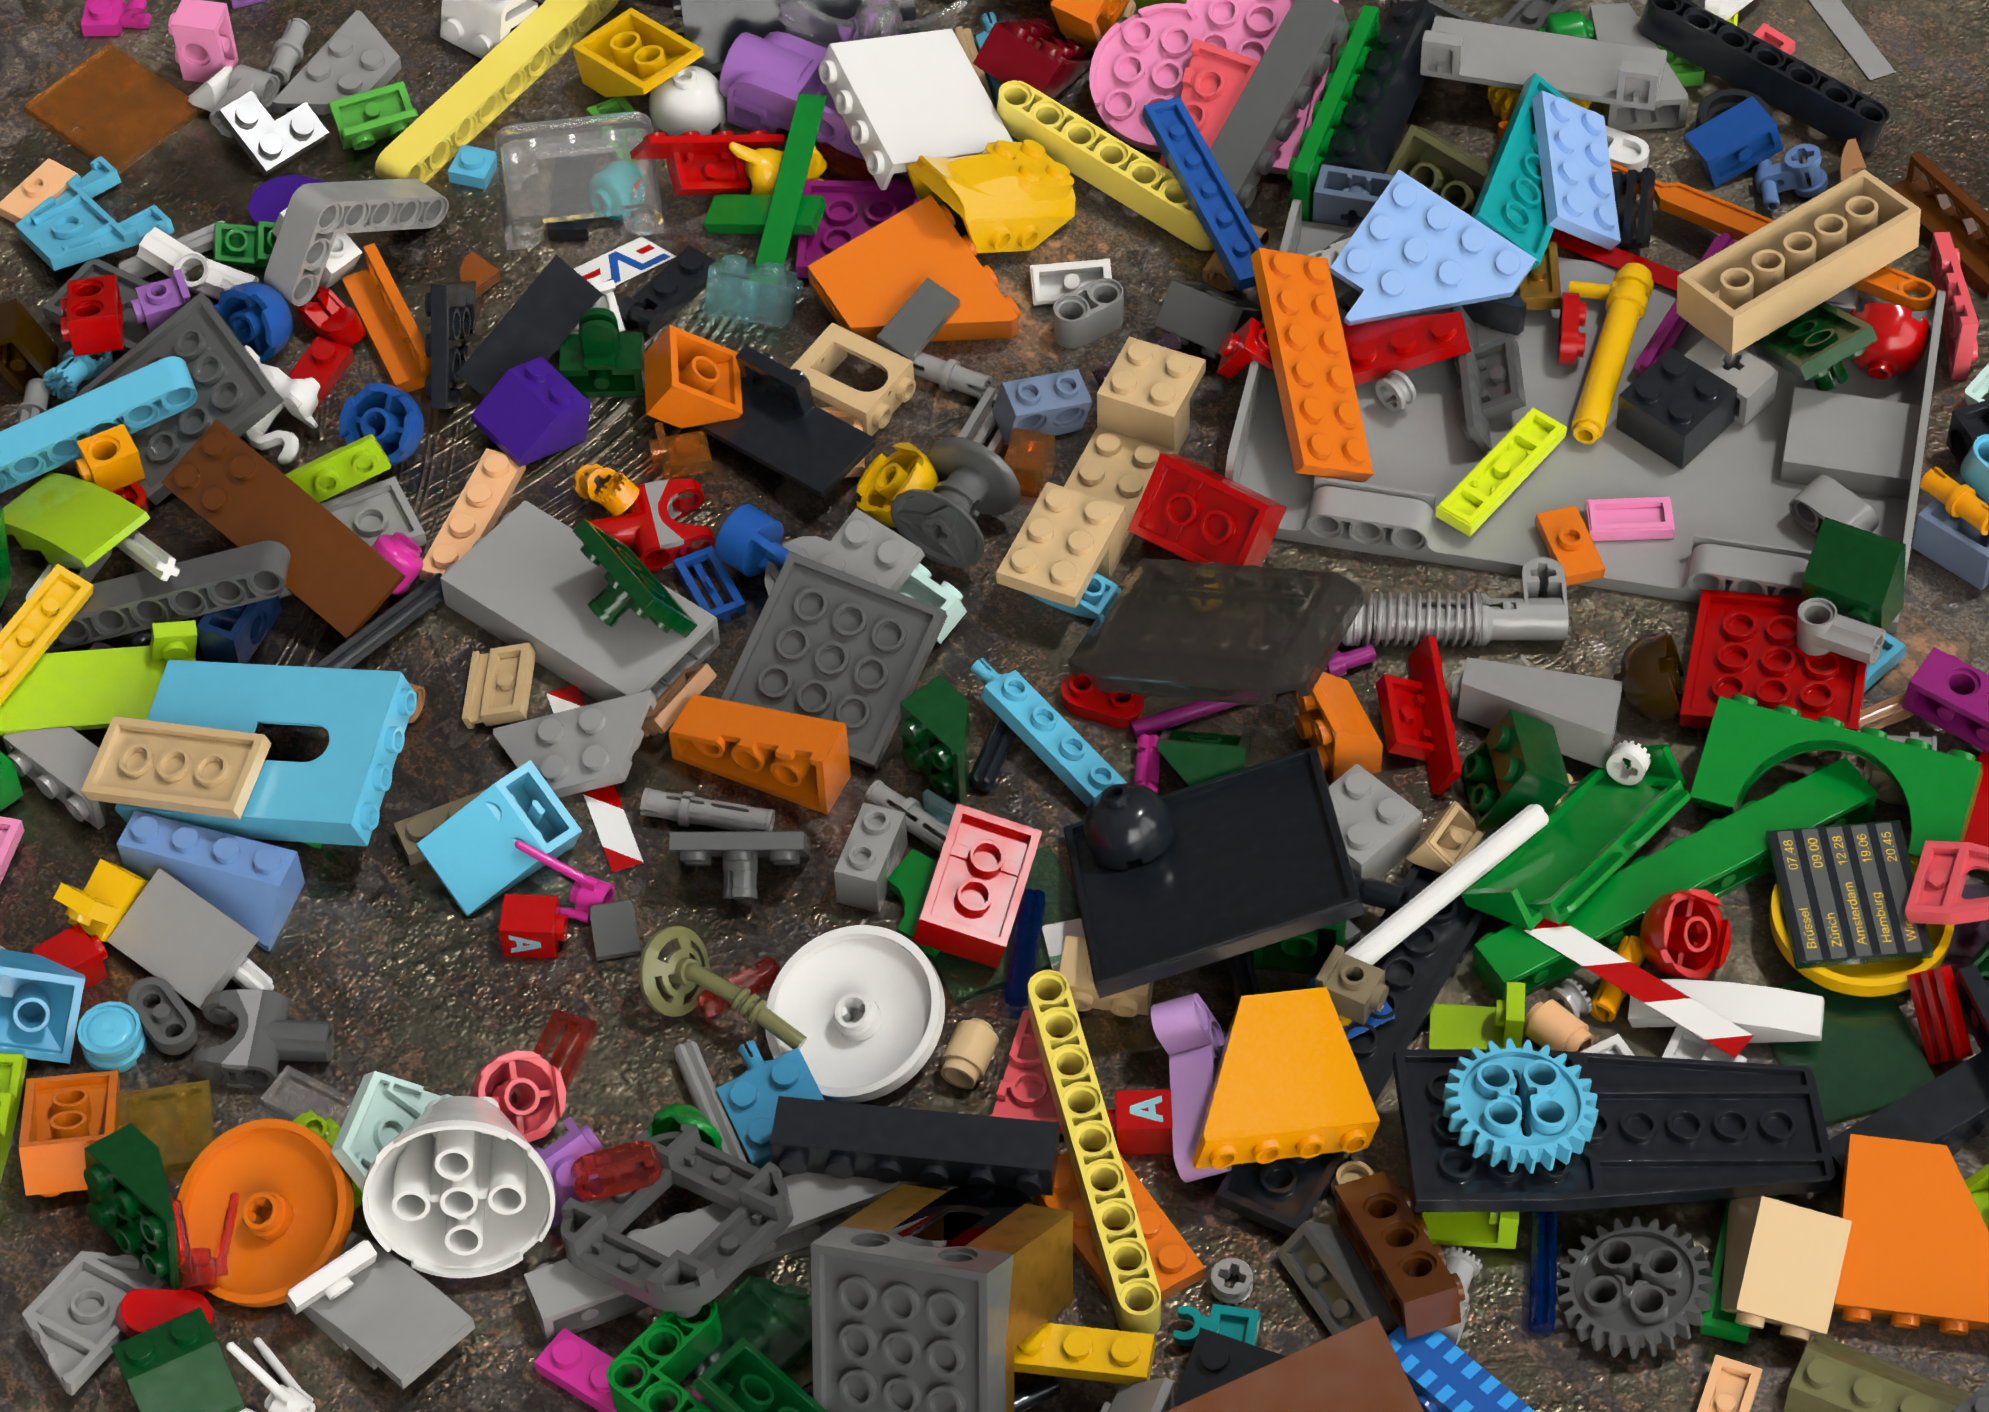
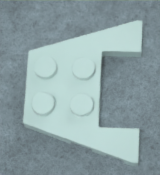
M377 1071L365 1074L331 1153L363 1193L366 1174L378 1153L424 1113L428 1103L433 1100H443L454 1096L449 1094L440 1096L424 1091V1086Z

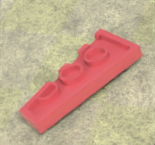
M1194 38L1191 46L1192 57L1189 68L1186 67L1182 79L1183 89L1180 97L1210 150L1260 61ZM1161 154L1159 164L1172 171L1163 154Z
M1933 232L1928 263L1936 294L1937 290L1946 291L1941 330L1951 381L1968 380L1971 363H1977L1978 342L1976 337L1979 322L1960 266L1959 249L1954 247L1950 232Z

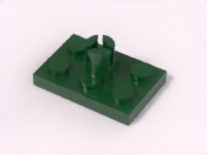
M1823 302L1754 342L1753 345L1758 355L1805 381L1808 379L1815 380L1814 383L1819 391H1829L1837 388L1833 379L1836 378L1837 382L1841 385L1848 380V373L1841 361L1860 356L1867 350L1866 346L1877 341L1878 338L1872 325L1827 302Z
M583 519L573 530L584 544L580 548L581 552L597 566L602 564L607 570L603 577L608 583L587 604L591 611L605 624L613 628L618 623L619 618L631 608L642 619L646 620L649 617L665 633L672 629L687 638L698 626L629 546L586 519Z

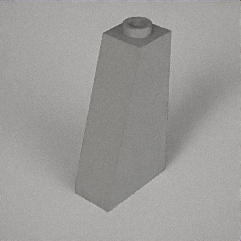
M1629 2L1590 5L1589 20L1591 19L1593 22L1595 40L1659 49L1654 42L1639 32L1638 24L1640 19ZM1666 61L1655 111L1606 103L1601 104L1606 126L1619 131L1685 127L1689 98L1688 93Z
M1467 657L1464 673H1455L1451 699L1459 700L1457 718L1489 729L1498 724L1510 709L1553 725L1562 755L1606 769L1617 726L1623 683L1622 681Z

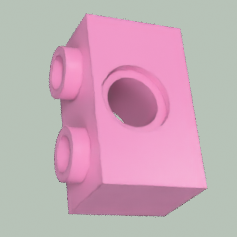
M181 0L176 13L173 12L170 15L168 31L174 38L176 47L175 61L177 64H180L183 80L204 83L226 65L227 67L230 65L234 69L239 58L227 3L205 0Z

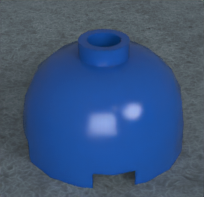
M252 281L232 286L220 293L221 296L218 304L214 305L241 343L255 351L260 357L261 363L273 358L287 345L293 330L292 314L287 302L273 287Z
M384 383L365 385L367 388L360 390L355 397H349L345 401L339 417L340 437L345 438L348 445L364 436L373 434L389 458L391 466L406 461L418 449L424 435V419L419 404L410 394L393 385Z

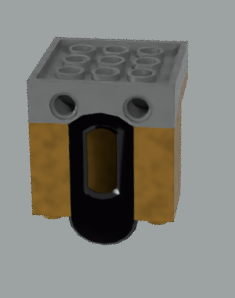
M900 1184L812 1242L813 1399L828 1412H1014V1347L1073 1303V1211L1033 1205L1032 1200L1027 1194L1018 1189L1000 1185H967L950 1191Z

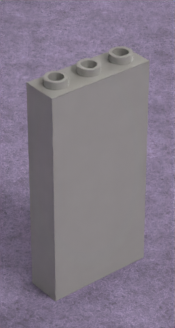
M526 500L516 509L505 514L492 531L485 537L478 539L472 549L457 563L451 564L445 570L443 576L440 577L446 606L508 645L530 642L536 651L535 662L578 687V689L599 702L650 689L656 696V699H658L685 669L700 665L720 645L717 617L663 585L665 589L698 625L687 638L672 629L665 633L649 617L644 620L631 608L619 618L618 623L613 628L605 624L591 611L587 604L608 583L603 577L607 570L602 564L597 566L581 552L580 548L584 544L576 536L572 528Z

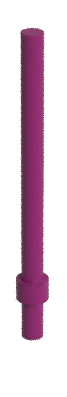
M1372 644L1344 653L1336 650L1321 655L1320 661L1129 723L1130 730L1136 739L1142 734L1149 735L1299 686L1300 671L1304 667L1310 666L1340 677L1346 675V670L1375 661L1377 659L1376 652Z

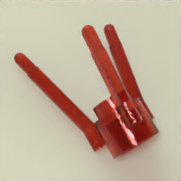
M233 1192L230 1195L216 1258L211 1257V1249L209 1248L190 1249L182 1203L178 1199L174 1200L172 1194H170L176 1225L180 1290L195 1292L214 1290L218 1288L217 1276L228 1275L227 1257L237 1214L239 1194Z

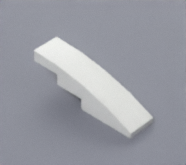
M1660 979L1754 1035L1748 1043L1822 1040L1825 1003L1823 996L1733 982ZM1630 995L1628 1020L1632 1028L1677 1026L1676 1022Z

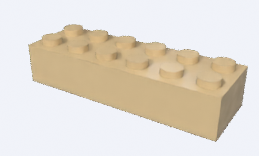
M1863 169L1678 275L1676 313L1729 354L1734 355L1917 248L1919 244L1921 209Z

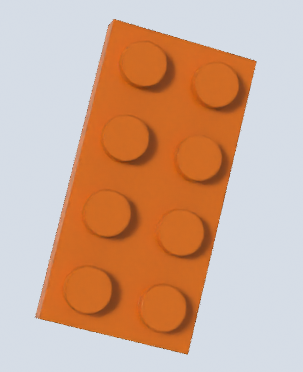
M1089 1149V1150H1086V1151H1088V1152H1097V1151H1100V1150H1097V1149ZM1067 1151L1058 1156L1053 1196L1038 1195L1034 1196V1198L1042 1207L1073 1211V1251L1111 1301ZM1120 1155L1161 1291V1301L1205 1278V1266ZM1106 1187V1188H1099V1189H1097V1190H1100V1191H1109V1190H1111V1189ZM1111 1227L1109 1229L1113 1231H1119L1124 1228ZM1124 1266L1119 1269L1124 1271H1131L1136 1268L1131 1266ZM1138 1306L1131 1309L1135 1311H1145L1148 1308Z

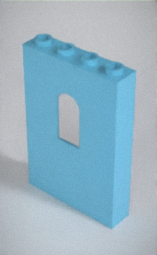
M168 660L147 720L255 733L258 723L315 726L328 731L329 744L321 756L309 762L265 760L241 819L116 804L115 810L126 823L129 822L134 810L247 839L368 846L372 831L379 823V810L385 791L389 790L392 783V770L397 755L404 746V733L409 718L416 710L417 694L400 671Z

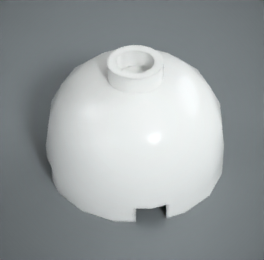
M687 66L651 90L649 98L650 119L653 128L657 132H659V128L661 131L666 132L668 136H679L690 131H698L700 135H712V129L717 127L719 123L722 127L726 122L727 101L720 94L719 81L715 76L701 67Z

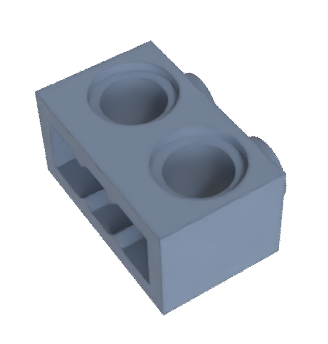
M1079 369L1002 382L992 413L1005 444L1081 431L1092 405V400Z

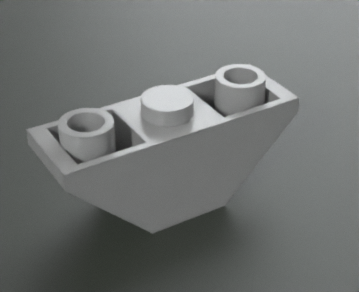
M71 727L29 730L3 736L8 752L7 758L14 763L17 775L21 777L27 775L34 780L46 797L50 799L56 797L78 821L82 822L85 819L98 830L106 825L107 802L88 800L81 792L99 750L97 746Z

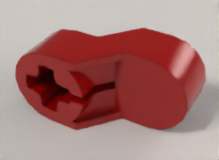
M318 286L314 297L307 304L300 307L294 305L304 325L314 329L322 338L351 347L358 343L366 333V329L353 308L347 307L330 289Z

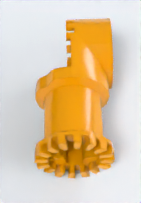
M595 463L592 465H581L575 471V476L573 475L575 480L573 484L575 486L574 491L578 496L603 505L613 516H618L626 511L639 495L640 489L623 473L616 472L609 467L603 468ZM597 476L600 477L598 482L602 486L601 488L599 487V491H596L597 485L594 482Z

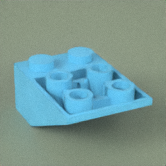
M529 760L495 782L416 844V848L468 917L545 866V864L515 847L517 840L523 841L556 859L575 846L582 830L532 761Z

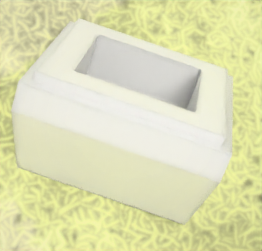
M226 65L189 95L188 101L194 106L212 112L227 93L229 79L234 69L230 65L228 67Z

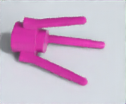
M517 840L515 842V847L520 851L575 880L570 891L569 901L575 903L576 908L560 907L561 914H567L568 918L589 923L590 906L611 903L615 894V886L613 884L587 876L523 841Z

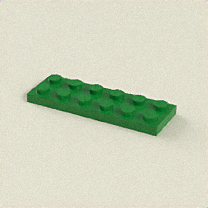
M1364 5L1358 19L1351 20L1347 34L1346 47L1340 46L1336 57V70L1334 74L1329 73L1327 75L1324 85V98L1322 102L1316 101L1314 105L1311 128L1304 129L1300 140V153L1298 157H1292L1290 160L1287 179L1292 181V187L1289 193L1288 207H1291L1293 199L1302 200V221L1312 222L1314 190L1321 165L1379 36L1378 7Z

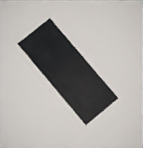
M555 255L456 374L485 398L508 369L541 356L548 361L579 324L581 314L591 309L603 294L560 257Z

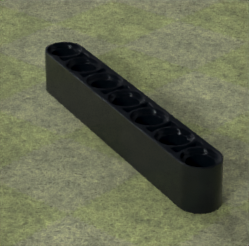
M1647 0L1638 24L1639 32L1647 39L1730 84L1760 96L1769 105L1846 145L1848 139L1856 138L1861 152L1867 153L1875 150L1890 116L1888 109L1880 102L1689 0Z

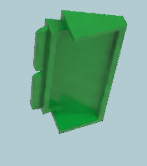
M1668 744L1641 746L1642 749L1645 747L1647 749L1646 753L1650 754L1649 759H1651V763L1642 781L1635 785L1620 784L1610 777L1607 769L1596 767L1561 800L1560 804L1555 805L1547 813L1549 821L1546 826L1461 893L1466 906L1529 931L1544 918L1561 925L1690 801L1691 796L1688 790L1683 787L1686 781ZM1624 758L1623 761L1627 765L1626 768L1629 769L1631 767V760Z

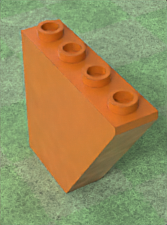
M931 194L807 266L809 284L836 323L876 344H879L877 342V335L927 278L960 300V307L930 342L1013 338L1019 334L1018 318L1021 317V313L1017 304L1009 295L1007 297L1002 295L997 288L999 282L993 270L988 265L982 267L975 257L977 251L970 238L966 234L960 236L954 227L955 220L945 204L939 206Z
M1850 1134L1845 1149L1839 1218L1850 1220L1852 1224L1832 1312L1842 1313V1320L1855 1323H1870L1871 1317L1891 1319L1890 1325L1897 1328L1919 1329L1920 1323L1939 1325V1332L1952 1335H1967L1969 1329L1988 1331L1989 1338V1231L1948 1146Z

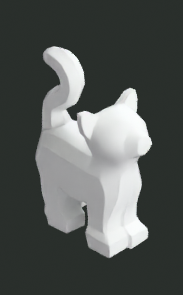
M245 345L244 347L284 401L241 437L246 439L252 447L260 450H269L283 445L284 448L277 460L282 465L290 464L299 452L298 437L293 432L282 430L266 433L284 407L294 417L309 427L316 429L318 424L312 417V414L318 405L317 394L321 386L313 377L291 379L278 367L262 364L260 357L255 351Z

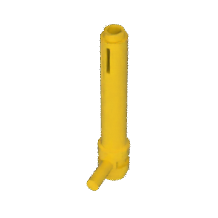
M1627 263L1616 272L1612 284L1581 281L1569 282V293H1579L1580 298L1606 300L1605 308L1607 314L1571 423L1573 436L1584 444L1596 442L1604 433L1638 321L1643 319L1646 313L1648 300L1654 287L1652 273L1647 267L1639 263Z

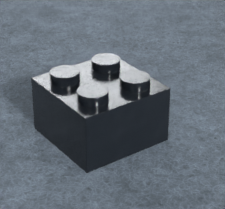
M1670 348L1618 395L1616 428L1675 466L1683 469L1734 422L1737 388L1673 348Z

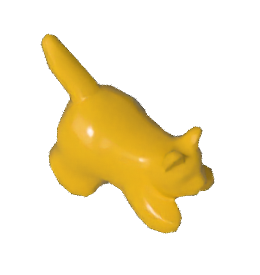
M731 142L729 144L731 152L736 157L746 161L744 167L747 177L751 179V195H773L784 151L772 148H758L754 150L739 143ZM814 146L806 180H823L820 178V175L827 169V162Z

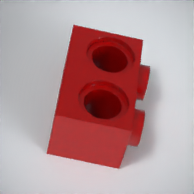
M116 274L67 281V297H61L63 317L60 318V325L64 342L71 341L74 357L124 350V308Z

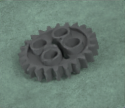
M1634 1217L1631 1227L1624 1228L1622 1222L1619 1219H1615L1614 1231L1608 1233L1599 1225L1596 1227L1598 1235L1596 1240L1583 1235L1580 1237L1583 1251L1577 1249H1569L1567 1251L1570 1263L1560 1264L1559 1268L1562 1279L1556 1281L1560 1310L1565 1315L1567 1327L1569 1329L1576 1328L1579 1341L1582 1342L1591 1337L1594 1351H1598L1606 1344H1609L1612 1357L1616 1358L1624 1347L1629 1348L1631 1358L1636 1359L1639 1349L1643 1347L1647 1348L1652 1357L1656 1356L1657 1344L1662 1342L1670 1350H1674L1673 1337L1679 1335L1687 1340L1692 1338L1689 1324L1703 1326L1702 1311H1711L1712 1309L1710 1295L1714 1294L1715 1290L1710 1261H1706L1702 1246L1694 1247L1693 1238L1690 1233L1679 1238L1676 1224H1672L1666 1230L1661 1231L1658 1218H1654L1648 1228L1641 1226L1639 1217ZM1671 1271L1669 1273L1659 1274L1661 1272ZM1650 1310H1657L1656 1312L1645 1313Z

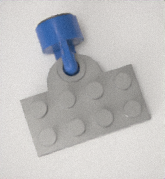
M744 504L735 508L726 516L717 531L714 543L716 556L744 575L752 577L764 572V584L768 596L789 552L898 592L925 556L920 547L857 508L851 513L831 541L818 536H802L781 545L784 537L782 523L754 505Z

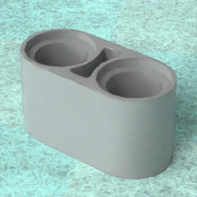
M1101 278L1060 297L1053 305L1054 339L1058 345L1067 349H1076L1117 330L1124 322V289L1118 281L1111 278Z
M1827 475L1817 476L1789 503V510L1795 521L1816 537L1826 517L1871 533L1879 525L1878 516L1868 503Z

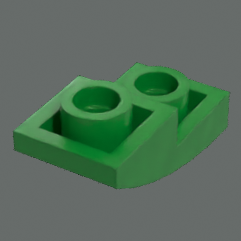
M258 221L256 226L216 222L213 230V261L232 267H267L277 239L272 233L275 222Z

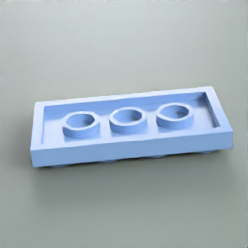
M1541 90L1532 98L1547 224L1612 250L1621 242L1604 116Z

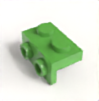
M404 81L329 102V110L343 150L351 147L354 150L366 149L374 145L376 140L389 136L392 139H396L418 118L417 110L412 107Z

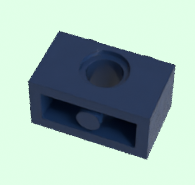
M279 596L204 615L196 626L204 660L209 662L247 664L283 611Z

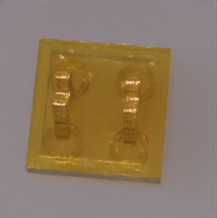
M209 1080L117 1093L119 1129L132 1123L160 1149L165 1174L188 1171L199 1154L215 1140L213 1095Z

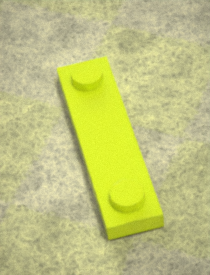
M1532 407L1436 507L1435 517L1470 537L1566 437L1567 427Z

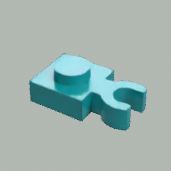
M1212 1304L1209 1317L1202 1316L1200 1311L1192 1306L1178 1307L1177 1314L1179 1319L1190 1320L1194 1323L1190 1331L1174 1330V1342L1178 1345L1185 1347L1193 1346L1200 1327L1254 1346L1257 1344L1261 1321L1260 1310Z

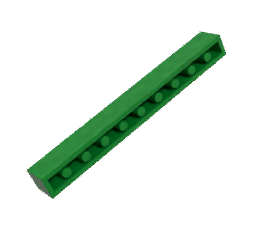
M1846 757L1832 764H1823L1795 783L1787 782L1780 786L1775 793L1759 801H1749L1737 812L1723 819H1714L1708 822L1701 830L1686 838H1676L1664 849L1648 857L1641 856L1636 858L1628 867L1610 876L1564 922L1614 952L1618 949L1624 936L1628 935L1630 938L1633 935L1640 938V924L1644 913L1658 897L1679 889L1706 890L1715 897L1720 898L1775 870L1768 840L1770 838L1769 832L1863 825L1873 818L1878 793ZM1514 924L1499 932H1490L1474 944L1472 971L1495 1000H1505L1507 982L1525 983L1526 997L1583 968V966L1523 931L1524 928Z

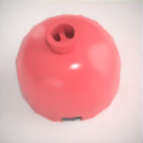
M515 1050L492 1058L478 1071L471 1086V1096L477 1098L486 1096L495 1099L500 1106V1110L528 1142H532L545 1137L552 1131L550 1129L555 1126L558 1118L562 1117L566 1104V1088L561 1073L555 1066H551L547 1060L541 1058V1055L533 1051Z

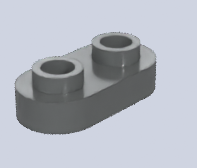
M148 977L136 982L131 987L128 993V1004L138 1013L144 1032L159 1051L169 1055H177L188 1051L195 1045L198 1039V1028L195 1018L166 980L158 977ZM151 1004H157L154 1008H147ZM180 1033L178 1036L171 1037L174 1034Z

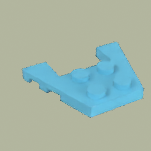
M99 156L90 163L92 168L90 172L82 178L76 174L66 182L69 188L56 200H54V197L49 196L16 223L15 227L19 237L56 271L139 245L146 233H149L154 227L170 235L175 232L171 219L154 204L117 223L91 199L121 183L117 170L102 156Z

